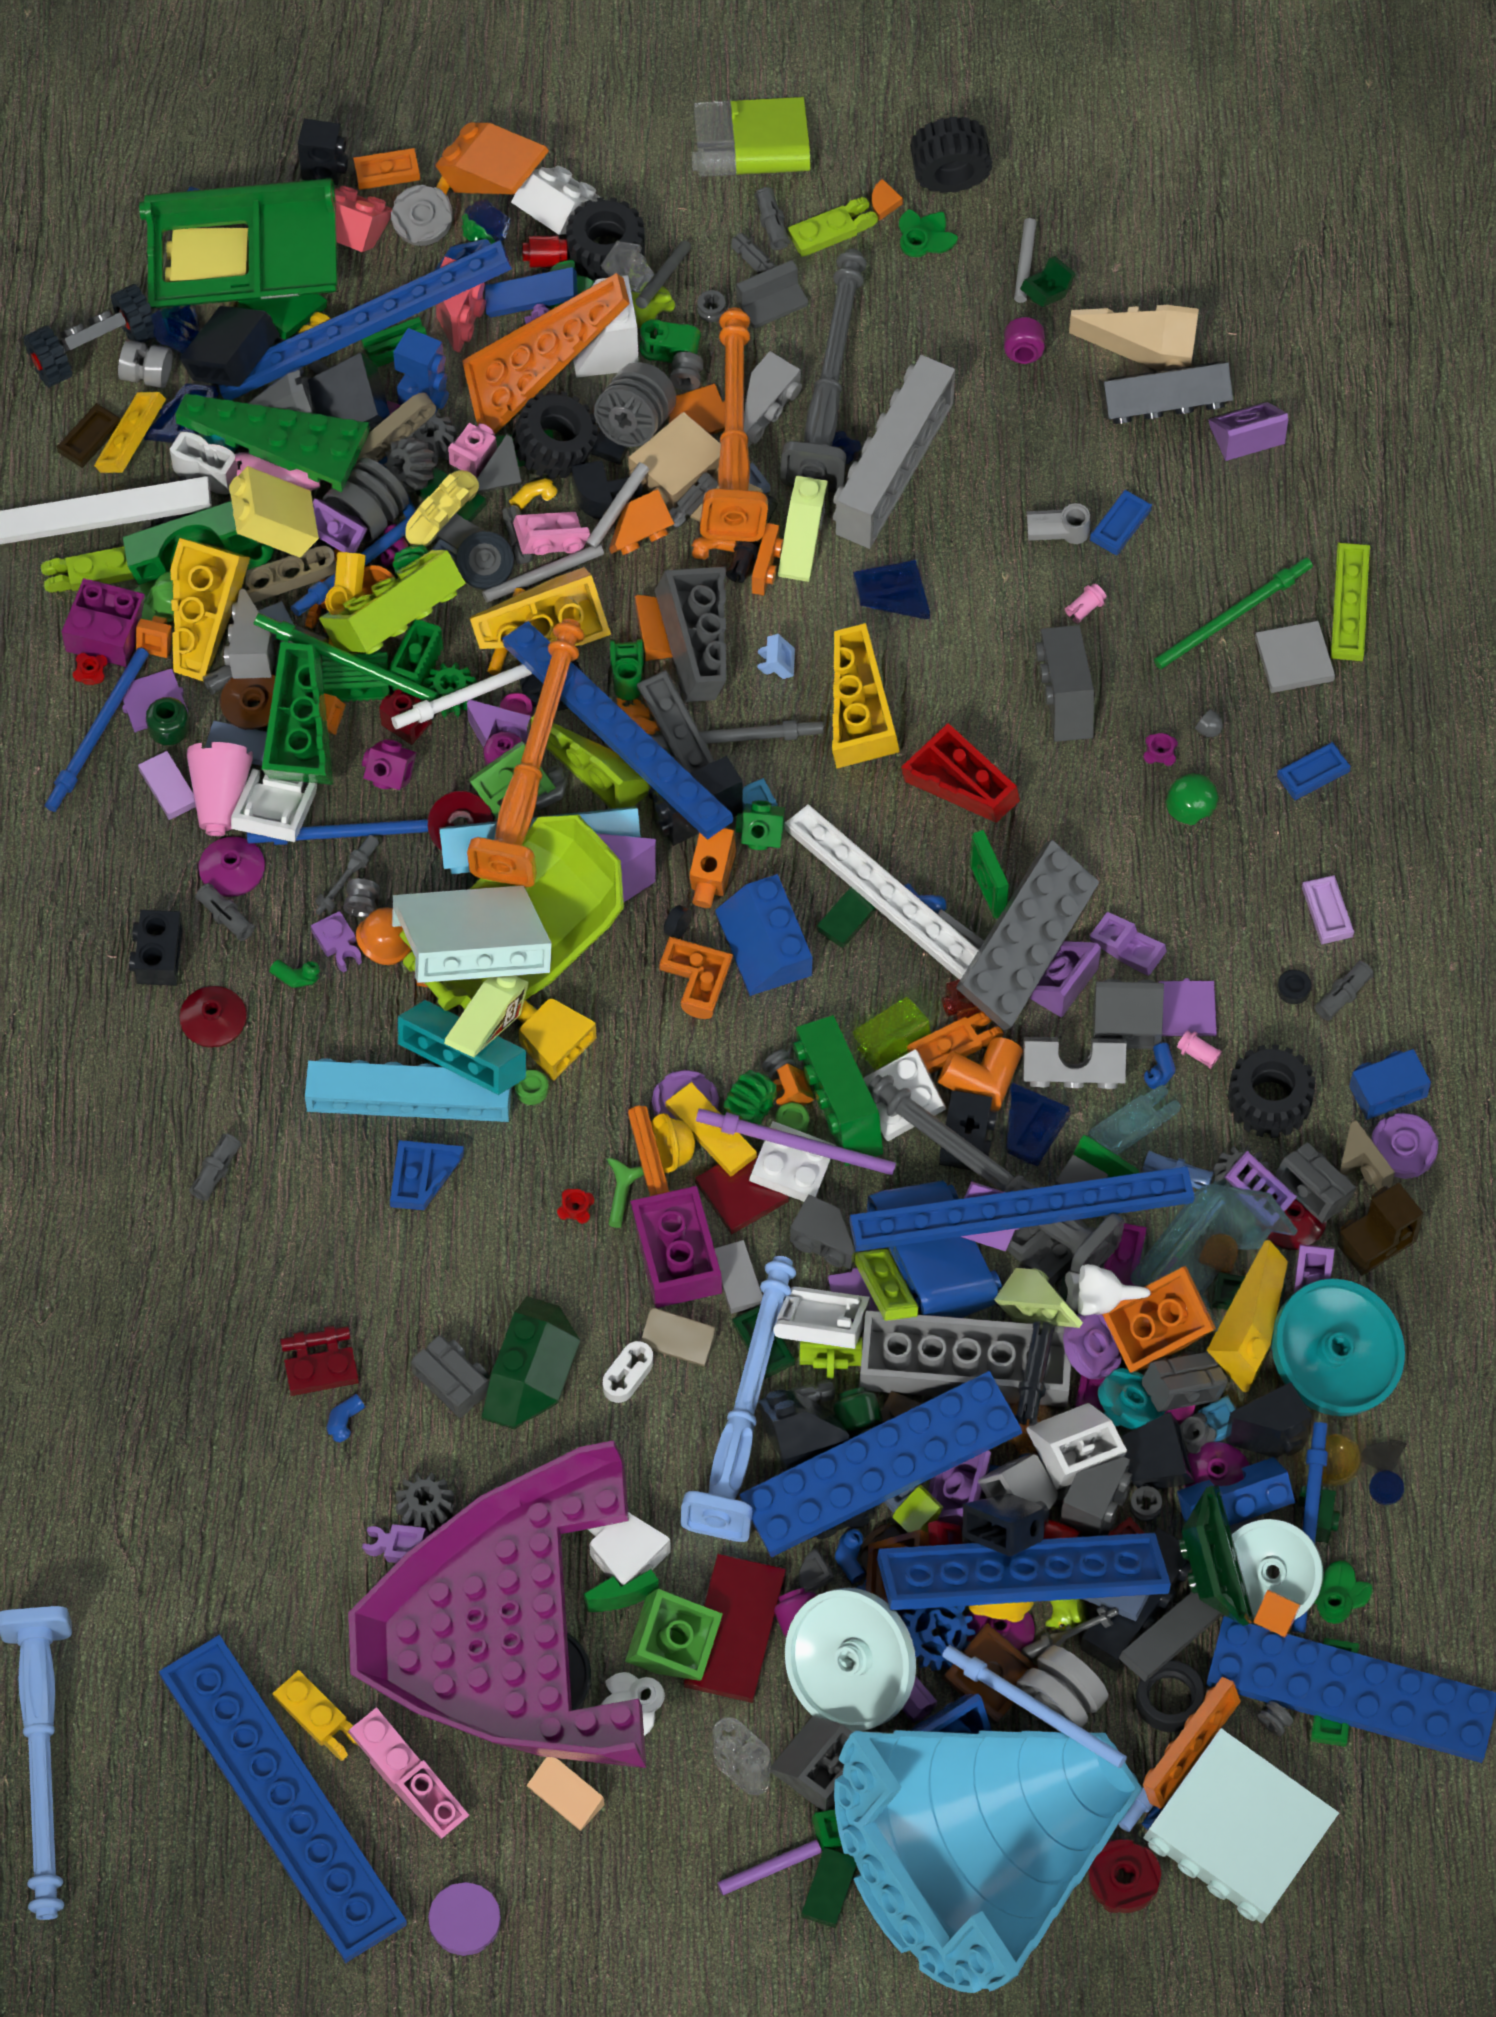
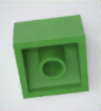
M656 1589L645 1598L625 1662L656 1674L700 1681L702 1680L723 1614L661 1589Z

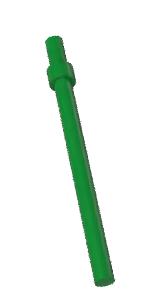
M1305 557L1290 568H1283L1275 573L1271 581L1154 658L1155 665L1158 669H1163L1277 591H1285L1294 585L1295 579L1313 568L1310 559Z
M258 613L255 618L254 625L275 634L276 639L288 643L291 641L298 644L313 645L320 655L423 701L427 700L430 702L436 699L438 692L296 630V626L289 622L283 621L281 623L261 613Z

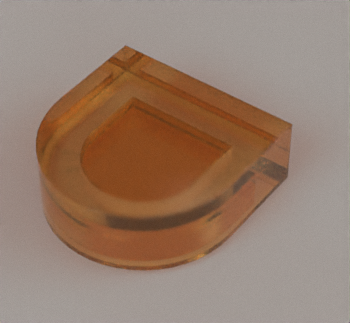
M1215 1234L1206 1241L1198 1262L1230 1274L1238 1256L1237 1243L1229 1235Z

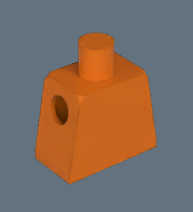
M724 828L708 840L699 832L690 870L691 889L695 890L692 901L694 905L702 908H711L714 895L724 896L737 852L734 830Z

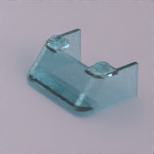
M1209 1184L1200 1188L1194 1194V1202L1183 1207L1131 1274L1132 1283L1135 1286L1145 1287L1186 1266L1216 1329L1213 1331H1217L1221 1323L1210 1310V1302L1202 1294L1216 1278L1218 1272L1223 1269L1238 1249L1254 1250L1260 1248L1271 1232L1294 1236L1298 1231L1270 1193L1217 1184Z

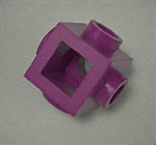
M380 740L374 746L368 748L364 754L362 767L366 769L363 779L372 781L375 787L381 789L394 788L401 790L410 783L417 752L402 748V744L394 740Z

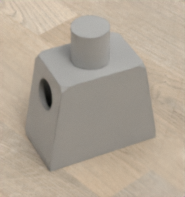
M1035 1454L1011 1460L977 1480L987 1498L1003 1494H1014L1033 1503L1042 1501L1049 1510L1058 1498V1491L1051 1481L1041 1458L1039 1459Z

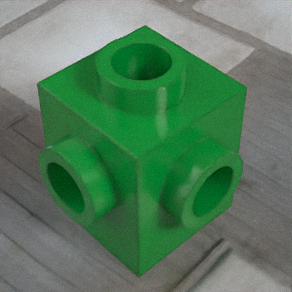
M763 800L752 801V804L746 803L743 814L738 813L736 821V833H742L741 844H746L753 850H766L768 847L780 848L783 839L785 807L771 806L770 802Z

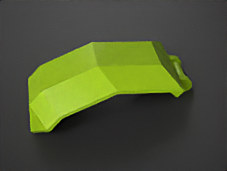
M580 815L538 817L528 830L522 846L533 851L537 872L534 885L524 888L552 943L550 973L516 975L528 981L524 1001L551 984L612 925L624 908L621 860ZM480 878L470 889L515 885ZM402 930L399 936L410 947L406 935ZM413 951L403 960L404 966L411 972H415V956ZM488 978L424 983L436 995L438 1004L444 1011H448L457 1005H461L466 1009L483 982Z

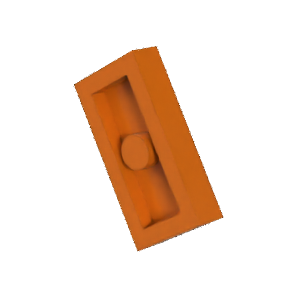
M415 148L353 158L359 190L420 180Z
M766 524L752 574L753 594L764 596L767 584L773 585L777 567L773 563L775 557H781L784 540L779 538V525Z

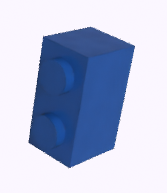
M1414 1049L1406 1052H1393L1385 1060L1374 1064L1367 1062L1358 1066L1352 1072L1349 1087L1365 1119L1369 1120L1428 1097L1431 1081Z

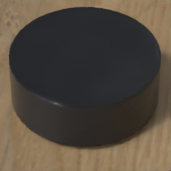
M681 905L675 906L666 918L664 924L665 935L680 939L690 924L692 911Z
M1295 969L1284 972L1278 980L1277 993L1279 997L1288 1004H1300L1307 1000L1311 991V980L1308 975Z

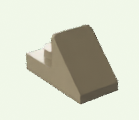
M1353 1121L1350 1124L1340 1173L1348 1175L1361 1167L1362 1175L1368 1184H1374L1378 1190L1384 1186L1390 1188L1395 1174L1394 1170L1358 1121Z

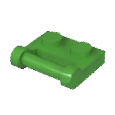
M523 741L469 778L470 783L489 806L497 820L501 808L498 801L505 796L514 774L515 766L521 763L526 746ZM540 767V771L543 776L539 785L538 797L544 792L550 793L556 788L542 767Z

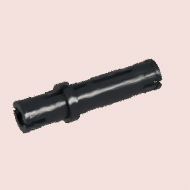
M769 495L767 497L768 512L766 524L770 522L778 506L777 500ZM762 538L753 542L738 541L735 544V555L726 571V576L730 580L736 582L738 575H740L739 583H743L746 580V575L752 562L757 559L758 548Z
M1040 1321L1034 1322L1032 1326L1033 1331L1024 1378L1018 1385L1020 1399L1015 1418L1022 1425H1027V1419H1030V1426L1037 1424L1040 1400L1045 1396L1046 1388L1043 1384L1052 1337L1055 1331V1326L1048 1322H1043V1328H1040Z

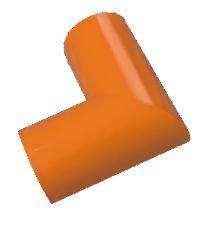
M669 937L659 969L689 978L681 1000V1008L684 1012L699 1019L712 1018L733 960V954Z
M993 1038L989 1042L981 1064L952 1051L947 1057L937 1083L954 1091L992 1097L991 1110L998 1112L1022 1056L1023 1049L1019 1044L1007 1038Z

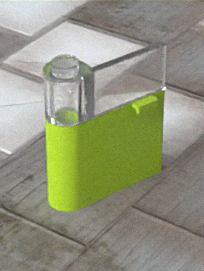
M804 97L694 103L697 152H691L692 171H698L699 177L810 171V146Z

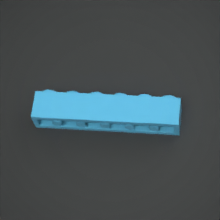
M636 806L550 815H580L597 834L641 838L638 808ZM533 817V818H532V822H531V825H530L529 829L531 828V826L533 825V823L536 821V819H537L538 817ZM497 821L439 827L444 869L451 868V874L470 872L467 855L470 840L476 837L494 840Z
M323 1058L318 1061H308L305 1102L307 1112L509 1122L512 1087L497 1095L444 1067H437L428 1063L418 1066H406L398 1062L370 1064L367 1061L355 1060L351 1063Z

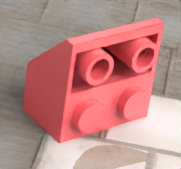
M340 186V188L335 189L337 243L360 252L373 249L391 219L392 208L385 206L386 202L382 199L371 196L364 198L357 195V190L347 186Z
M445 257L440 268L456 260ZM481 283L436 304L437 319L453 350L456 352H460L464 343L471 340L476 317L480 318L484 313L486 300L483 299L485 283Z

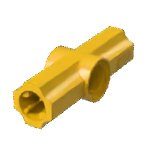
M349 552L337 553L334 587L328 591L325 598V606L331 615H337L344 611L343 603L355 597L357 599L366 595L362 591L366 555ZM329 638V644L334 646L331 639Z

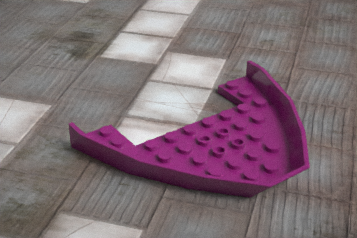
M615 1441L579 1447L481 1495L407 1552L348 1612L350 1674L416 1714L495 1744L543 1757L646 1768L643 1712L639 1698L573 1711L571 1705L561 1534L629 1521L625 1462Z

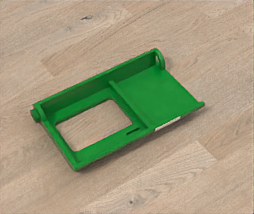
M332 178L145 195L144 201L139 202L140 218L147 222L148 303L151 306L150 309L337 292L336 197ZM233 224L248 225L249 272L246 275L177 282L163 281L164 232L168 230Z

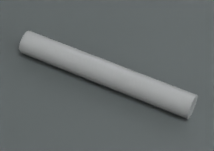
M1032 218L1025 219L1014 295V300L1019 303H1024L1027 300V294L1020 288L1024 279L1030 277L1036 220Z
M641 462L637 464L587 539V544L597 549L650 470L646 465Z

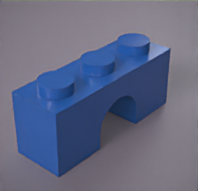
M408 328L393 351L395 370L405 374L397 386L398 403L402 405L418 393H427L436 406L437 411L438 408L442 409L445 406L449 396V392L446 390L447 374L444 368L446 357L443 356L442 341Z
M1274 1457L1241 1468L1244 1479L1240 1482L1228 1486H1219L1229 1526L1295 1503L1288 1472ZM1210 1480L1177 1491L1185 1523L1206 1487L1214 1486Z

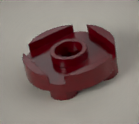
M1127 1839L1114 1840L1107 1843L1092 1862L1088 1873L1089 1887L1094 1898L1108 1912L1133 1913L1148 1906L1157 1896L1161 1869L1153 1852L1145 1846L1143 1848L1140 1845L1133 1844L1134 1841ZM1124 1868L1126 1873L1133 1872L1134 1877L1130 1879V1884H1123L1115 1879L1119 1874V1869Z

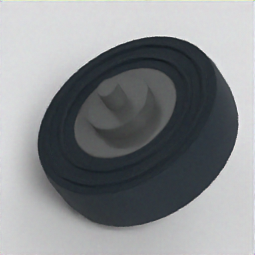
M480 531L469 535L462 541L456 554V566L468 585L486 590L502 584L509 578L514 566V555L511 546L502 536L490 531Z

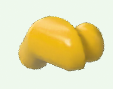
M547 478L526 483L509 502L511 506H518L521 511L538 495H541L545 501L551 500L558 493V489L552 484V480Z

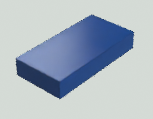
M1124 490L1092 532L1090 541L1117 556L1151 512L1152 504Z
M1331 742L1278 770L1277 777L1295 801L1349 773L1351 766L1336 745Z

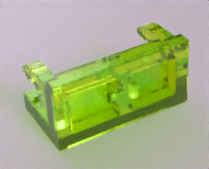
M907 996L853 1030L854 1038L861 1044L857 1049L873 1067L874 1071L908 1054L907 1046L910 1043L931 1034L929 1019Z

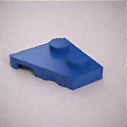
M399 1140L390 1207L425 1210L464 1157V1146Z

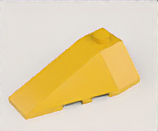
M179 538L170 569L171 580H173V600H171L172 611H174V632L172 637L173 670L175 673L203 681V676L208 675L232 614V605L237 601L239 591L242 588L250 557L215 546Z

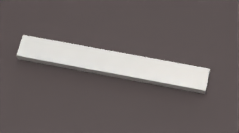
M208 476L2 510L0 511V544L212 508L210 481Z
M809 804L784 823V828L790 835L961 980L979 949Z

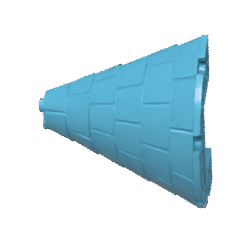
M857 1730L851 1733L839 1756V1761L844 1764L843 1775L835 1779L834 1801L844 1854L854 1856L860 1872L854 1878L855 1884L866 1906L885 1935L901 1953L910 1950L918 1958L919 1970L933 1980L957 1991L975 1993L981 1989L993 1991L1011 1982L1018 1976L1028 1956L1038 1946L1073 1889L1082 1881L1095 1857L1103 1850L1116 1826L1122 1821L1141 1793L1142 1787L1136 1775L1130 1771L1126 1763L1121 1768H1117L1062 1732L979 1731L978 1734L902 1730H894L893 1733H879ZM1089 1732L1095 1737L1105 1742L1106 1744L1113 1747L1114 1749L1118 1750L1115 1744L1110 1741L1106 1733Z

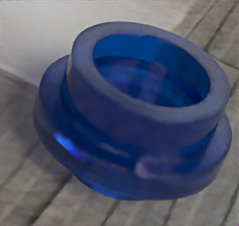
M1381 1471L1372 1477L1369 1484V1493L1377 1503L1392 1505L1402 1498L1404 1483L1396 1473Z

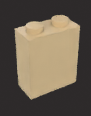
M682 412L654 435L650 441L646 442L628 457L629 476L639 462L646 465L650 470L642 480L641 485L649 492L658 489L666 507L669 510L672 507L676 508L678 506L676 502L693 484L697 486V480L703 473L707 472L713 476L716 469L719 468L721 444L686 413Z

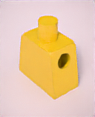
M548 999L538 1010L525 1000L521 1015L517 1018L523 1023L519 1029V1042L521 1046L553 1081L597 1038L595 1022L554 999Z

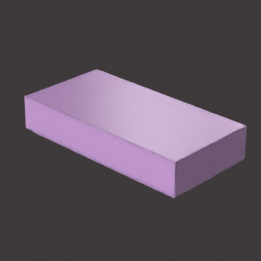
M168 751L138 765L140 773L169 820L196 807L194 794Z
M1335 875L1303 882L1302 890L1321 945L1352 938L1354 930Z

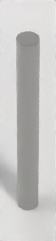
M599 544L597 549L592 546L505 581L496 587L482 591L483 597L489 603L513 593L516 588H525L604 555L603 548Z

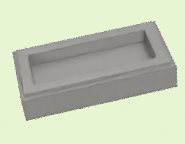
M744 1240L714 1248L722 1275V1289L730 1313L733 1314L760 1306L763 1296Z

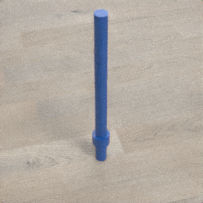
M414 513L360 553L366 555L365 566L405 536L406 525ZM335 573L325 581L315 583L308 589V594L291 606V610L296 616L299 617L316 603L320 605L325 601L326 594L334 587Z
M137 648L65 771H60L54 781L56 786L44 805L48 810L56 812L65 795L72 792L78 782L76 778L149 656L145 649Z
M428 819L301 827L296 841L428 832ZM247 832L248 844L274 842V845L288 844L286 840Z
M1314 1422L1311 1449L1307 1450L1306 1457L1309 1472L1302 1531L1311 1538L1314 1544L1323 1467L1327 1466L1328 1452L1325 1451L1328 1424L1322 1422ZM1308 1611L1294 1620L1291 1632L1306 1633Z

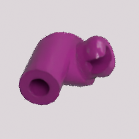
M394 524V525L388 526V527L384 530V534H386L387 532H389L391 529H393V528H394L395 526H397V525ZM404 536L386 549L385 554L381 553L380 559L386 568L394 569L395 553L408 547Z

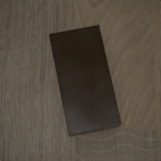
M96 403L56 446L57 452L83 468L110 439L121 418Z

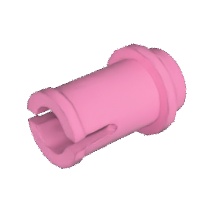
M1097 584L1087 585L1084 587V593L1065 608V612L1069 618L1074 614L1075 617L1072 621L1079 624L1094 608L1104 605L1103 600L1106 599V594Z
M1187 1030L1180 1039L1177 1048L1182 1050V1055L1187 1053L1208 1066L1209 1069H1212L1222 1051L1197 1037V1032L1191 1033Z

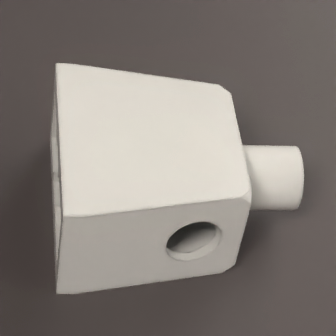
M629 1512L628 1522L588 1529L595 1536L589 1544L592 1559L608 1579L614 1576L621 1587L648 1570H653L671 1552L670 1539L666 1535Z

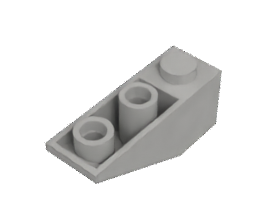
M771 351L755 367L750 376L744 410V432L748 436V447L752 443L756 444L761 439L766 426L771 421L775 422L780 417L785 404L789 400L793 401L799 395L802 384H800L801 370Z
M240 589L238 602H234L232 605L234 624H229L228 626L230 645L224 648L225 665H230L233 679L272 678L275 651L271 632L254 625L255 618L259 612L245 589Z

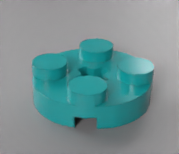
M1124 1368L1113 1370L1109 1376H1106L1098 1388V1398L1105 1410L1104 1415L1112 1420L1114 1426L1122 1425L1135 1430L1164 1415L1166 1412L1157 1411L1151 1401L1152 1396L1147 1394L1142 1385L1144 1375L1139 1372L1130 1373L1128 1369Z

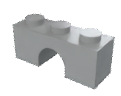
M1024 1037L1023 1080L1030 1081L1031 1087H1050V1082H1064V1087L1083 1088L1084 1083H1097V1087L1103 1089L1118 1088V1083H1125L1127 1043L1125 1039L1091 1038V1050L1087 1059L1079 1064H1069L1059 1056V1041L1057 1037Z

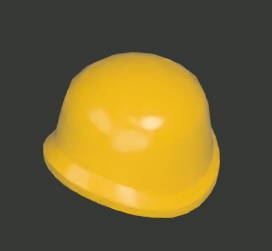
M666 1113L657 1115L651 1121L664 1173H669L687 1164L692 1159L695 1150V1139L690 1127L685 1122L670 1118Z

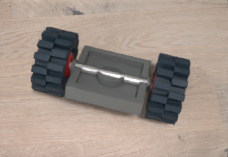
M136 284L111 294V303L116 314L112 315L111 311L108 310L87 319L90 325L85 328L80 323L60 332L62 339H58L48 325L23 337L24 345L27 347L26 351L31 357L30 360L34 364L36 372L39 373L40 379L48 388L71 378L73 375L71 366L67 361L66 351L72 350L120 326L126 332L128 339L144 343L159 336V326L155 320V315L152 313L151 306L147 303L145 295L142 294L141 289Z

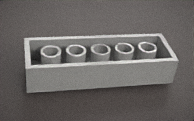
M920 355L915 365L911 364L908 367L904 376V385L901 389L897 388L894 391L890 400L891 407L887 414L883 412L880 415L876 424L877 431L873 438L868 437L866 439L860 461L853 462L848 472L847 478L849 480L845 486H839L834 496L833 503L836 504V510L833 520L836 521V535L868 549L872 547L953 406L955 369L923 355Z
M866 1311L860 1387H865L866 1391L890 1393L893 1391L898 1394L937 1397L990 1371L1007 1403H1019L1020 1393L1018 1385L1024 1378L1033 1324L927 1315L884 1321L880 1312ZM1055 1326L1043 1384L1046 1392L1045 1396L1040 1400V1405L1067 1407L1071 1363L1065 1353L1063 1342L1065 1327Z

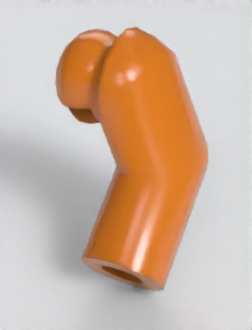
M702 536L693 541L691 545L693 546L692 556L696 559L706 560L709 557V549L735 552L734 547L737 541L708 539Z

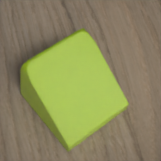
M920 1485L896 1509L892 1517L908 1533L920 1529L929 1533L928 1523L937 1521L943 1506Z

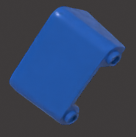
M942 1180L882 1190L868 1196L867 1212L957 1200L959 1198L952 1184L947 1186ZM954 1237L888 1247L918 1305V1312L921 1311V1315L963 1318L998 1304L994 1299L998 1295V1290L1002 1289L1000 1279L995 1270H989L975 1241Z

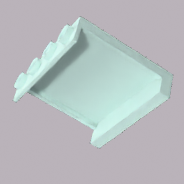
M524 885L393 895L392 926H402L414 953L417 983L550 973L552 943Z
M1220 1728L1143 1838L1149 1842L1148 1846L1155 1853L1163 1857L1167 1855L1179 1863L1177 1866L1184 1874L1191 1878H1196L1197 1876L1208 1884L1207 1888L1213 1895L1223 1900L1227 1898L1237 1905L1238 1912L1251 1921L1258 1920L1262 1923L1339 1812Z

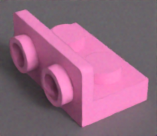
M576 512L516 515L513 521L522 554L575 553L584 548L590 535L588 527L581 528Z

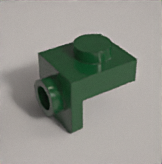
M1056 256L1048 259L1042 272L1024 279L1020 289L1034 303L1039 304L1043 308L1065 298L1075 277V272Z
M1322 1485L1315 1541L1328 1543L1330 1531L1337 1532L1340 1511L1334 1510L1336 1491L1328 1490L1327 1487ZM1307 1486L1301 1487L1298 1506L1305 1507Z

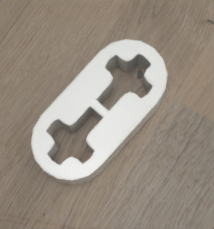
M641 1341L629 1343L603 1377V1392L608 1400L615 1403L627 1401L653 1367V1351L648 1344ZM640 1353L644 1354V1363L638 1361L631 1369V1355L637 1357ZM625 1375V1389L619 1387L616 1391L612 1390V1381L618 1383Z

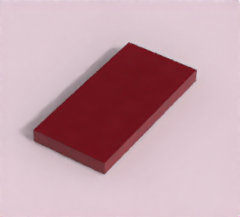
M717 1554L704 1607L723 1615L702 1680L685 1679L684 1688L750 1703L754 1702L775 1618L774 1608L779 1602L778 1597L781 1595L786 1569Z

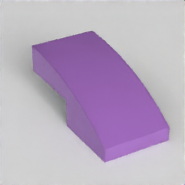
M1109 912L1105 914L1090 935V940L1098 943L1104 951L1147 976L1151 974L1167 952L1165 944L1137 932L1134 923Z

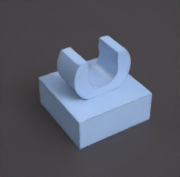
M779 634L768 636L767 646L758 650V654L766 659V662L758 664L757 668L764 674L775 672L782 679L793 677L795 648Z

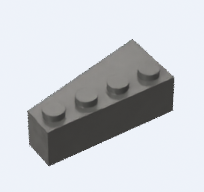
M726 567L665 570L655 589L685 702L716 700L726 682V644L724 643V632L726 630V618H724L726 590H724V579L726 577Z

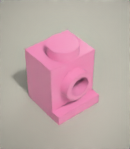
M469 423L455 443H451L448 447L449 464L460 470L468 471L477 478L497 450V442L493 430L485 424H479L476 427Z

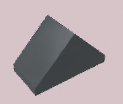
M509 435L505 436L477 478L479 483L478 494L521 484L513 439Z

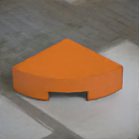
M883 179L876 184L872 192L873 212L876 213L880 221L903 204V198Z

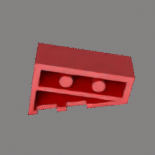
M949 723L901 766L906 783L995 823L1020 802L1017 786Z

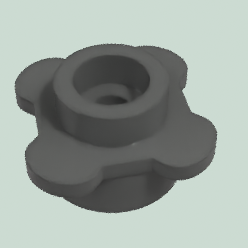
M1203 1413L1194 1414L1193 1417L1185 1419L1180 1425L1183 1439L1187 1443V1450L1192 1454L1200 1452L1204 1444L1213 1442L1216 1439L1217 1432L1214 1428H1210L1207 1423V1416ZM1199 1430V1435L1195 1436V1431Z

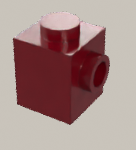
M399 689L392 695L388 694L382 700L379 707L381 725L411 745L432 724V719L423 723L416 721L402 728L395 729L391 718L413 709L414 704L422 702L417 697Z

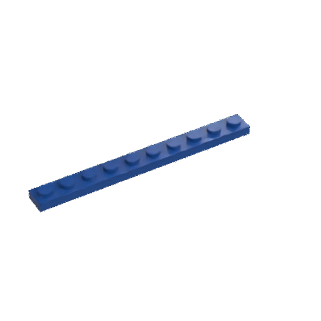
M499 240L270 347L240 387L219 385L221 395L225 400H233L282 377L290 370L304 367L511 270L512 267L505 247Z
M527 621L502 638L503 644L514 657L544 684L552 657L548 651V645L551 642ZM572 662L570 663L560 700L707 840L733 822L732 813L582 671Z
M1186 1166L850 1215L849 1222L855 1251L858 1252L1100 1217L1112 1213L1120 1214L1189 1204L1194 1202L1195 1196L1188 1167Z

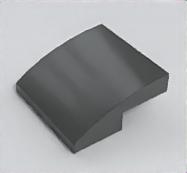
M1037 1226L1015 1230L1007 1248L1009 1253L1026 1269L1037 1268L1044 1272L1052 1286L1071 1269L1074 1256L1072 1249L1052 1238Z

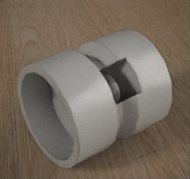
M127 339L122 347L119 358V379L138 383L142 379L148 386L164 388L169 380L172 368V349L158 345H152L150 348H147V345L143 342Z

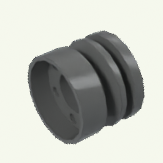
M642 362L630 363L620 369L611 383L600 394L594 405V417L601 431L615 443L627 447L642 446L651 440L660 425L672 413L676 405V391L672 381L657 367Z
M360 458L355 463L342 492L331 488L323 497L324 502L344 514L360 518L367 527V531L361 541L364 544H371L385 530L387 521H393L409 504L408 495L398 479L387 468L369 458Z

